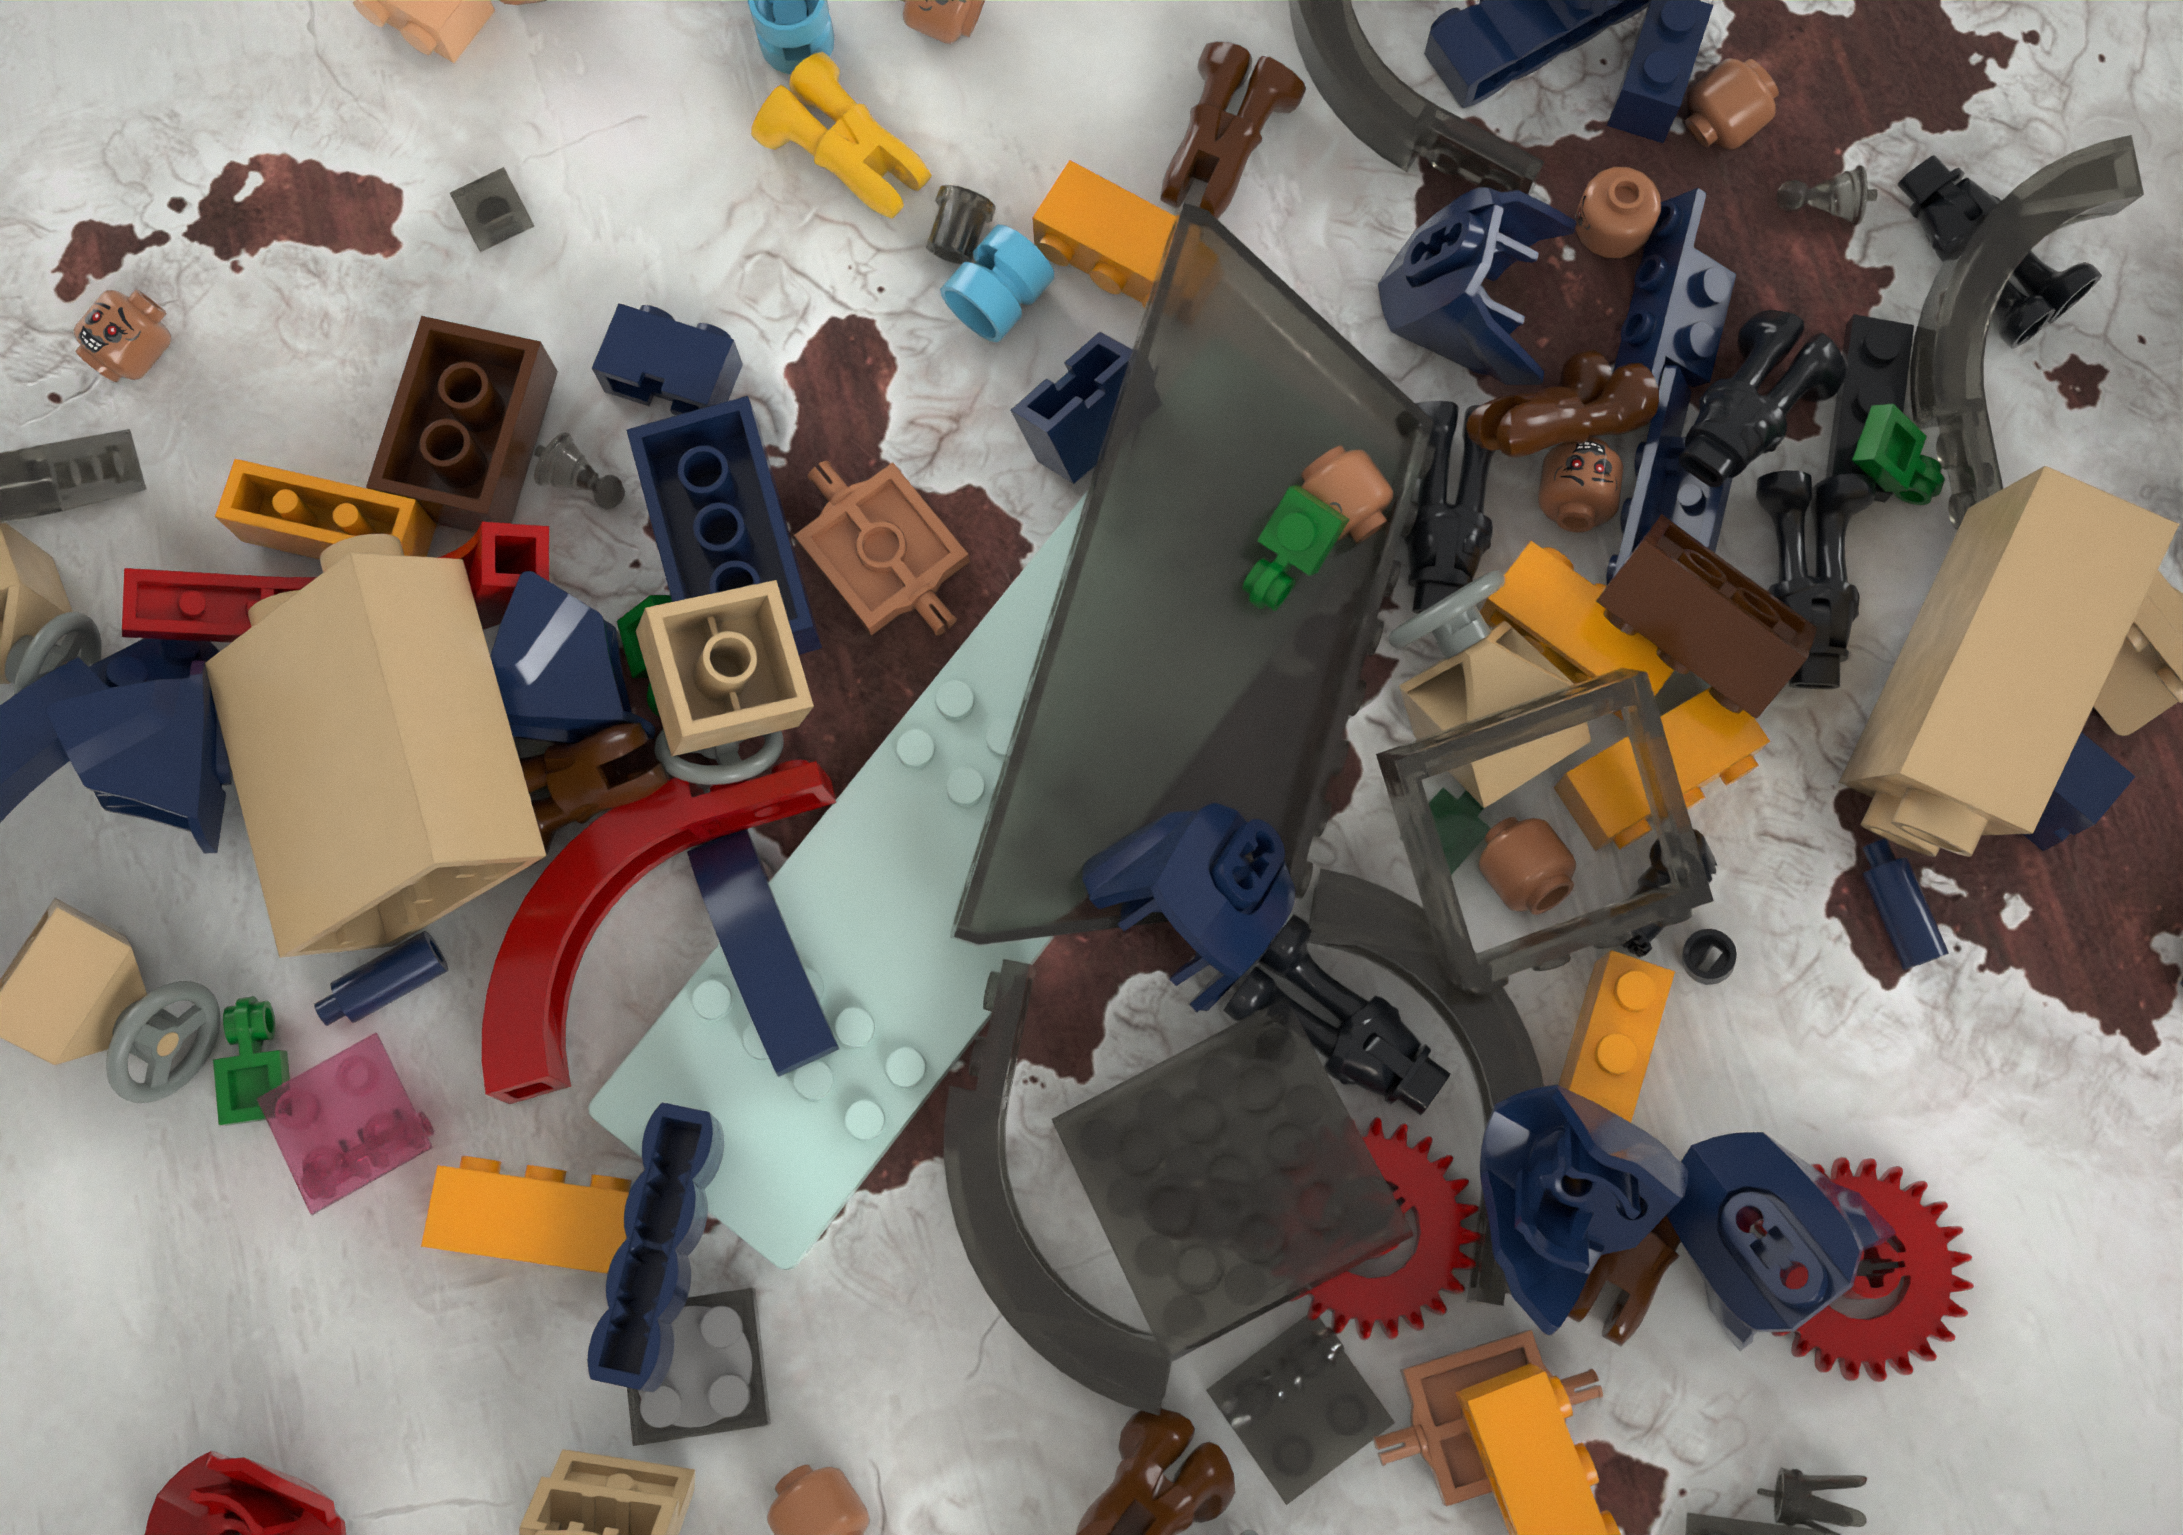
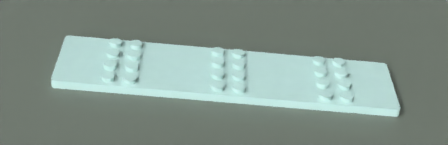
M1213 339L1205 345L1161 399L1162 406L1135 431L836 799L837 803L831 805L770 880L771 890L809 981L819 998L839 1050L778 1077L719 943L589 1104L590 1116L641 1158L645 1128L651 1115L662 1102L710 1112L722 1125L724 1153L718 1172L712 1182L705 1188L708 1212L780 1269L791 1270L799 1265L1087 896L1088 892L1082 880L1084 863L1140 828L1361 543L1356 544L1351 535L1342 540H1337L1318 573L1308 576L1292 565L1288 574L1296 579L1295 585L1288 598L1276 611L1271 610L1267 606L1263 609H1258L1249 602L1250 595L1242 590V586L1247 575L1260 559L1265 558L1272 563L1277 557L1276 553L1257 540L1289 486L1299 485L1301 487L1304 483L1301 477L1303 470L1329 450L1342 445L1346 452L1357 449L1365 451L1392 487L1393 499L1390 505L1382 512L1383 515L1404 488L1407 473L1402 466L1223 340Z

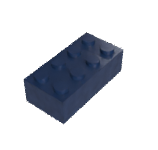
M741 397L626 429L672 602L777 580L798 655L821 649L822 645L765 443L749 397Z

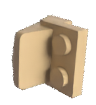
M2159 570L2093 706L2116 734L2122 736L2134 733L2177 702H2183V593L2172 587Z
M562 1449L550 1478L541 1476L519 1527V1535H679L695 1490V1469Z

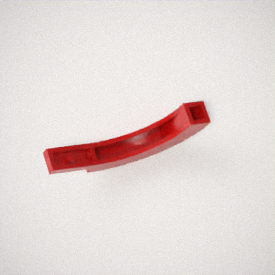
M481 522L476 534L468 542L456 550L438 557L463 559L483 630L501 624L519 577L523 572L532 571L549 581V526ZM124 568L122 637L232 643L251 628L248 611L254 604L276 594L301 590L317 577H274Z
M806 760L786 761L773 767L771 770L772 774L749 781L743 780L728 784L712 785L708 793H705L696 783L683 781L678 778L670 779L653 794L636 802L612 808L593 821L565 846L545 868L525 896L508 927L495 959L487 989L482 1022L481 1061L486 1095L510 1105L571 1087L566 1054V1020L569 998L584 952L611 908L648 872L667 859L693 846L837 803L832 781L817 761L810 763Z

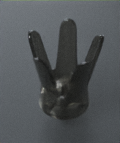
M1781 1467L1778 1471L1775 1491L1763 1488L1757 1489V1494L1774 1498L1775 1523H1784L1787 1526H1794L1795 1524L1806 1525L1826 1535L1841 1534L1813 1521L1841 1527H1862L1867 1523L1866 1516L1861 1511L1812 1495V1491L1862 1487L1867 1482L1866 1476L1806 1475L1798 1469L1788 1470Z

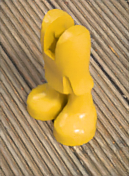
M824 52L814 53L800 62L792 71L789 79L790 91L785 86L779 85L767 97L752 124L751 135L762 146L773 150L785 145L790 140L802 146L814 156V163L835 174L863 203L875 212L893 219L902 210L904 203L896 190L882 177L889 171L906 186L919 191L926 185L932 175L917 153L884 129L872 117L865 104H857L838 82L840 69L835 62ZM805 106L818 108L836 123L828 130Z

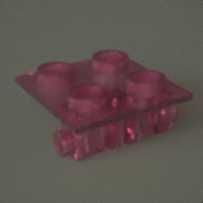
M378 1033L368 1036L257 1098L310 1215L318 1213L433 1148L428 1138L434 1134L432 1124L424 1112L416 1113Z

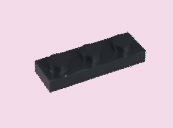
M1855 314L1846 324L1842 352L1846 365V375L1836 397L1826 478L1841 474L1867 475L1852 460L1871 406L1894 404L1903 413L1914 325ZM1875 482L1874 501L1885 503L1893 495V492H1886Z

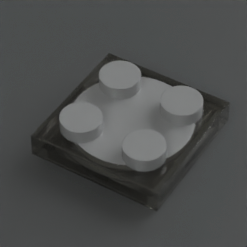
M756 1288L688 1297L680 1314L671 1323L674 1334V1353L671 1366L662 1384L654 1393L627 1387L633 1446L771 1424Z

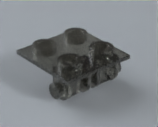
M1307 1315L1206 1389L1209 1396L1286 1505L1371 1442L1374 1436H1379L1395 1424L1392 1417L1343 1351L1345 1348L1329 1326L1326 1327L1320 1317L1310 1321Z

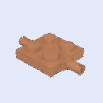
M829 461L819 463L821 473L814 467L809 472L808 479L815 484L828 500V503L819 517L794 534L798 546L871 636L898 615L913 609L919 612L936 636L945 633L944 624L950 629L957 621V618L951 614L935 593L942 582L970 562L969 554L893 462L869 480L853 484L849 487L831 467Z
M1532 1330L1522 1331L1400 1369L1411 1403V1426L1373 1437L1375 1448L1378 1450L1402 1443L1401 1446L1377 1453L1381 1465L1385 1466L1387 1463L1420 1453L1421 1457L1432 1469L1442 1504L1445 1506L1493 1492L1455 1392L1530 1363L1546 1371L1548 1378L1553 1377L1542 1362ZM1589 1369L1586 1372L1560 1380L1571 1406L1603 1397L1601 1385H1593L1574 1391L1575 1388L1599 1381L1594 1369Z

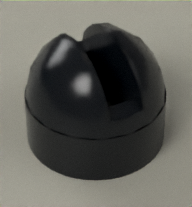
M1699 930L1693 933L1684 944L1682 953L1684 970L1696 982L1704 985L1718 984L1726 980L1734 970L1737 957L1736 947L1733 941L1719 930ZM1713 946L1722 952L1708 972L1698 969Z

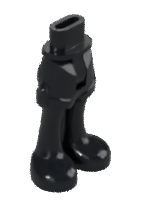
M1933 155L1908 172L1899 181L1897 186L1914 202L1909 211L1913 217L1919 219L1926 237L1931 242V246L1937 256L1948 267L1960 265L1973 279L1997 313L2000 320L1999 334L2001 339L2011 349H2014L2034 337L2047 322L2051 324L2066 313L2101 279L2102 274L2093 264L2086 262L2073 265L2064 271H2056L2046 265L2030 250L2010 223L2014 213L2006 202L1989 194L1969 178L1962 179L1965 173L1960 168L1950 171ZM1987 250L1992 252L2013 274L2029 297L2022 294L2010 283L1993 262Z
M1778 310L1761 311L1750 317L1740 328L1737 339L1739 351L1745 362L1732 378L1720 379L1714 382L1704 392L1703 396L1700 397V412L1694 425L1685 437L1686 448L1679 456L1680 465L1706 485L1716 488L1720 487L1727 478H1734L1741 474L1748 464L1761 454L1775 451L1787 432L1786 416L1799 398L1810 402L1826 401L1835 396L1843 384L1846 375V365L1834 341L1823 333L1809 338L1791 362L1788 371L1767 395L1762 396L1757 390L1771 370L1780 364L1799 342L1804 331V321L1793 313Z
M1449 401L1418 402L1405 407L1402 413L1400 425L1403 432L1408 437L1420 441L1422 447V472L1417 504L1415 508L1406 511L1403 517V531L1401 533V537L1408 547L1411 572L1408 575V584L1415 588L1412 611L1416 614L1421 613L1472 582L1482 554L1491 547L1493 526L1492 520L1484 515V500L1488 471L1492 456L1496 450H1487L1475 444L1470 439L1466 428L1469 416L1481 405L1470 406L1464 414L1462 431L1464 454L1455 504L1453 505L1447 503L1450 453L1459 413L1458 405Z
M1776 471L1762 475L1757 479L1756 498L1761 507L1772 518L1778 543L1779 583L1771 585L1768 592L1817 627L1808 658L1789 680L1790 687L1806 689H1836L1840 687V663L1845 662L1849 656V651L1846 648L1850 638L1852 622L1859 616L1860 599L1856 586L1848 583L1845 560V535L1851 517L1865 510L1875 499V480L1870 476L1864 474L1835 475L1818 482L1813 488L1811 475L1802 471ZM1809 504L1814 519L1816 536L1815 578L1808 575L1805 552V515Z
M1293 914L1258 963L1277 976L1296 985L1341 1021L1340 1026L1335 1027L1298 1004L1276 985L1273 978L1257 966L1253 968L1223 1011L1239 1022H1246L1254 1017H1259L1277 1023L1326 1058L1323 1068L1329 1075L1339 1080L1341 1084H1356L1368 1091L1385 1097L1384 1101L1390 1105L1399 1099L1421 1116L1448 1080L1451 1073L1428 1057L1431 1052V1048L1425 1044L1420 1048L1422 1044L1401 1021L1399 1010L1377 995L1369 1001L1333 979L1314 962L1307 950L1310 927L1305 920Z

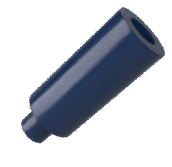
M1887 838L1863 847L1862 849L1871 869L1862 873V876L1902 969L1907 970L1948 955L1949 951L1908 858L1903 857L1896 860Z
M423 931L332 981L330 986L333 994L314 1003V1007L319 1018L326 1026L345 1016L351 1022L356 1023L448 972V965L434 939L427 931Z

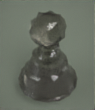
M1857 165L1854 169L1845 171L1843 174L1829 180H1824L1807 189V184L1799 180H1787L1778 188L1776 197L1778 207L1786 212H1798L1808 203L1812 207L1820 208L1831 213L1833 216L1837 215L1850 221L1854 226H1858L1863 220L1867 202L1877 201L1878 191L1877 189H1868L1865 167Z
M568 432L558 434L547 447L540 444L535 449L534 455L540 458L534 473V481L537 485L591 490L595 502L599 507L611 509L621 504L625 496L622 481L613 475H605L599 478L598 473L588 463L585 455L580 452Z

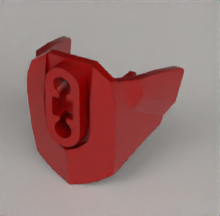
M210 1451L183 1467L157 1494L148 1517L144 1535H346L345 1521L335 1510L334 1501L313 1485L245 1457L231 1458L221 1453Z

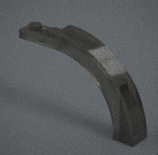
M1289 0L1294 36L1306 70L1320 95L1335 115L1359 140L1379 156L1405 172L1409 171L1419 154L1427 158L1430 164L1440 172L1449 175L1457 174L1480 186V188L1489 187L1501 193L1519 190L1530 196L1532 195L1544 161L1441 108L1401 81L1384 64L1370 45L1359 25L1351 0Z
M2132 135L2102 141L2074 151L2043 167L1995 203L1966 231L1950 251L1934 278L1923 304L1914 336L1910 366V400L1913 423L1919 429L1939 427L1940 434L1936 442V451L1939 463L1948 472L1952 492L1949 498L1948 511L1950 521L1956 530L1959 529L1969 507L2003 489L1984 389L1986 338L1992 314L2001 292L2016 267L2043 238L2082 221L2116 215L2144 195Z
M1320 869L1314 884L1308 923L1310 927L1308 943L1342 950L1367 959L1408 984L1431 1005L1456 1038L1471 1067L1480 1095L1484 1127L1495 1104L1520 1092L1544 1087L1541 1068L1530 1036L1514 1003L1495 974L1472 947L1445 923L1403 896L1352 875ZM1481 1188L1476 1232L1481 1234V1238L1474 1243L1472 1259L1476 1261L1477 1265L1470 1271L1467 1302L1499 1307L1504 1306L1505 1294L1511 1295L1504 1272L1493 1256L1489 1219L1483 1189Z
M1003 959L1001 973L991 971L986 984L983 1010L992 1011L987 1038L977 1036L972 1050L969 1075L978 1077L977 1087L973 1089L959 1085L949 1086L944 1119V1164L947 1191L957 1231L969 1262L986 1293L1006 1321L1037 1353L1059 1371L1091 1391L1125 1406L1160 1415L1164 1405L1176 1339L1144 1331L1117 1320L1089 1303L1073 1290L1051 1267L1036 1246L1016 1203L1007 1162L1006 1121L1037 967L1027 963Z

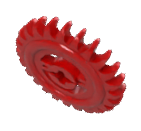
M1376 1117L1370 1122L1365 1137H1361L1355 1121L1349 1118L1342 1127V1141H1338L1329 1128L1323 1126L1318 1131L1319 1152L1310 1147L1305 1141H1300L1296 1144V1152L1302 1167L1290 1164L1287 1161L1279 1163L1278 1170L1289 1186L1280 1187L1272 1185L1267 1188L1268 1196L1281 1206V1210L1264 1213L1261 1216V1221L1267 1226L1278 1229L1279 1235L1263 1243L1262 1248L1266 1252L1283 1253L1284 1260L1271 1271V1275L1274 1278L1294 1277L1296 1281L1286 1296L1289 1302H1293L1305 1295H1309L1312 1298L1307 1313V1318L1310 1321L1316 1320L1327 1309L1331 1311V1329L1334 1334L1341 1333L1349 1320L1355 1319L1356 1330L1361 1340L1365 1341L1370 1338L1375 1321L1379 1322L1386 1337L1395 1339L1399 1334V1316L1412 1329L1420 1331L1425 1325L1420 1307L1423 1306L1439 1316L1446 1314L1447 1307L1443 1303L1438 1291L1442 1290L1454 1295L1462 1294L1465 1291V1287L1451 1273L1452 1270H1471L1477 1265L1475 1260L1459 1251V1247L1475 1243L1481 1239L1479 1232L1463 1228L1460 1224L1461 1220L1475 1214L1479 1207L1475 1204L1456 1203L1454 1198L1468 1186L1469 1180L1467 1178L1450 1181L1444 1179L1443 1175L1454 1158L1452 1155H1446L1431 1163L1427 1159L1433 1142L1431 1136L1423 1138L1413 1148L1408 1147V1125L1406 1123L1399 1125L1391 1137L1385 1139L1382 1120ZM1369 1179L1388 1184L1395 1189L1389 1196L1379 1193L1366 1194L1350 1204L1339 1219V1240L1327 1249L1323 1239L1321 1222L1326 1203L1337 1189L1351 1181ZM1398 1199L1402 1202L1399 1207L1384 1219L1385 1224L1379 1230L1381 1237L1376 1235L1368 1240L1363 1239L1349 1249L1341 1258L1337 1255L1343 1247L1361 1234L1359 1230L1365 1224L1363 1216L1369 1218L1376 1213L1380 1215L1391 1208ZM1410 1208L1415 1214L1417 1238L1412 1255L1401 1269L1389 1276L1366 1278L1350 1273L1343 1268L1355 1257L1363 1260L1378 1259L1397 1248L1404 1239L1406 1232L1405 1213Z
M1845 1157L1837 1158L1833 1162L1831 1178L1827 1176L1820 1164H1811V1166L1824 1174L1833 1183L1860 1193L1896 1232L1890 1238L1896 1243L1899 1253L1885 1241L1881 1245L1864 1250L1860 1261H1870L1871 1264L1898 1262L1899 1268L1872 1270V1274L1856 1276L1853 1287L1841 1296L1857 1300L1878 1299L1889 1295L1896 1289L1902 1276H1904V1284L1895 1303L1884 1313L1868 1319L1849 1318L1828 1305L1794 1331L1796 1335L1792 1343L1791 1353L1794 1357L1800 1358L1804 1357L1814 1348L1815 1367L1821 1373L1829 1372L1838 1358L1841 1374L1847 1381L1858 1379L1861 1363H1863L1867 1374L1873 1381H1885L1887 1378L1885 1371L1886 1360L1897 1373L1911 1375L1913 1367L1910 1364L1908 1352L1920 1360L1926 1362L1935 1361L1937 1355L1931 1349L1927 1337L1929 1336L1942 1342L1954 1341L1956 1336L1948 1330L1941 1321V1318L1943 1316L1963 1318L1968 1315L1966 1309L1960 1307L1949 1298L1951 1292L1968 1291L1974 1287L1972 1282L1952 1275L1953 1267L1971 1261L1972 1256L1969 1253L1950 1251L1946 1245L1962 1234L1963 1228L1961 1226L1938 1227L1936 1221L1948 1208V1203L1939 1201L1922 1206L1920 1201L1928 1187L1925 1181L1913 1182L1901 1190L1900 1180L1903 1175V1169L1900 1166L1890 1167L1877 1180V1163L1873 1158L1862 1160L1854 1176L1850 1169V1162ZM1758 1220L1754 1223V1228L1765 1237L1767 1232L1762 1227L1764 1220ZM1798 1267L1792 1270L1786 1280L1787 1288L1799 1289L1803 1287L1808 1280L1807 1268ZM1771 1332V1333H1772V1335L1775 1336V1337H1780V1336H1784V1335H1786V1334H1788V1333H1791V1332Z

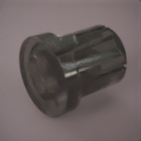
M943 185L939 188L935 199L939 209L926 244V249L934 253L935 256L952 263H971L973 251L977 247L984 224L992 221L996 206L985 196L970 189L955 185Z

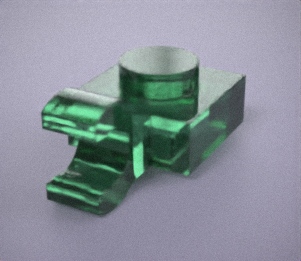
M1442 788L1402 832L1399 839L1448 880L1483 841L1491 828L1478 817L1485 808L1467 790L1457 800L1445 788Z

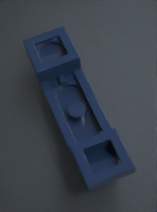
M748 829L719 837L687 851L700 893L728 965L778 1077L839 1050L819 998L809 981L771 890L769 878Z

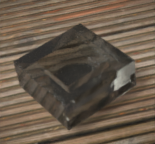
M504 167L450 192L480 252L534 227Z

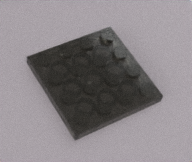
M1286 997L1051 1119L1161 1353L1168 1363L1414 1236L1411 1227Z

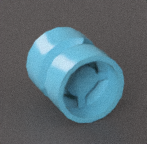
M748 0L763 57L774 69L785 74H791L800 62L814 53L824 52L830 57L834 49L835 35L827 0Z
M1000 224L996 225L973 251L975 263L964 262L940 288L943 300L958 319L979 336L996 343L1002 340L1022 317L1020 304L1031 305L1055 279L1054 270L1043 253L1018 231Z

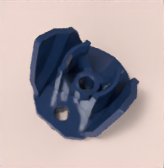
M1482 187L1470 190L1459 196L1413 232L1379 281L1378 289L1381 307L1390 331L1477 374L1490 375L1505 385H1541L1544 378V370L1510 336L1517 327L1523 325L1525 316L1491 300L1481 283L1484 278L1491 281L1497 280L1510 265L1517 261L1530 263L1537 261L1538 252L1529 247L1539 240L1573 234L1576 228V220L1519 190L1501 193L1489 187Z
M532 571L523 572L519 577L499 626L490 655L513 737L573 744L583 740L585 736L589 737L608 727L624 723H641L648 738L654 739L655 726L644 718L632 713L621 665L616 628L604 620L598 611Z
M192 661L190 677L159 679L111 687L54 701L46 706L45 714L82 784L87 789L94 791L105 811L148 819L192 832L203 853L218 852L226 792L222 789V785H232L233 774L205 665L206 661Z
M1216 802L1196 811L1170 812L1138 829L1088 859L1084 863L1082 876L1089 894V900L1098 909L1122 903L1121 919L1117 925L1123 931L1151 912H1163L1175 930L1196 951L1194 959L1182 965L1170 977L1169 980L1175 986H1178L1208 965L1219 971L1190 1001L1189 1005L1196 1013L1199 1010L1209 1011L1265 952L1288 919L1295 902L1296 890L1284 861V844L1276 830L1261 819H1252L1247 822L1238 810ZM1248 853H1251L1254 859L1251 862L1245 857Z
M1557 1084L1526 1090L1495 1104L1485 1126L1480 1152V1179L1489 1219L1494 1259L1504 1272L1513 1299L1543 1333L1551 1336L1562 1326L1577 1302L1587 1278L1600 1256L1635 1248L1674 1206L1684 1198L1688 1185V1168L1675 1158L1671 1151L1659 1140L1601 1105Z
M1764 1132L1726 1134L1691 1145L1681 1160V1163L1688 1168V1185L1684 1198L1666 1215L1704 1280L1709 1309L1739 1351L1752 1343L1756 1332H1794L1853 1287L1864 1250L1881 1245L1896 1233L1893 1227L1860 1193L1833 1183L1820 1171ZM1764 1219L1762 1227L1767 1234L1759 1239L1754 1233H1749L1756 1221ZM1798 1267L1807 1268V1283L1799 1289L1787 1288L1786 1280L1789 1273Z

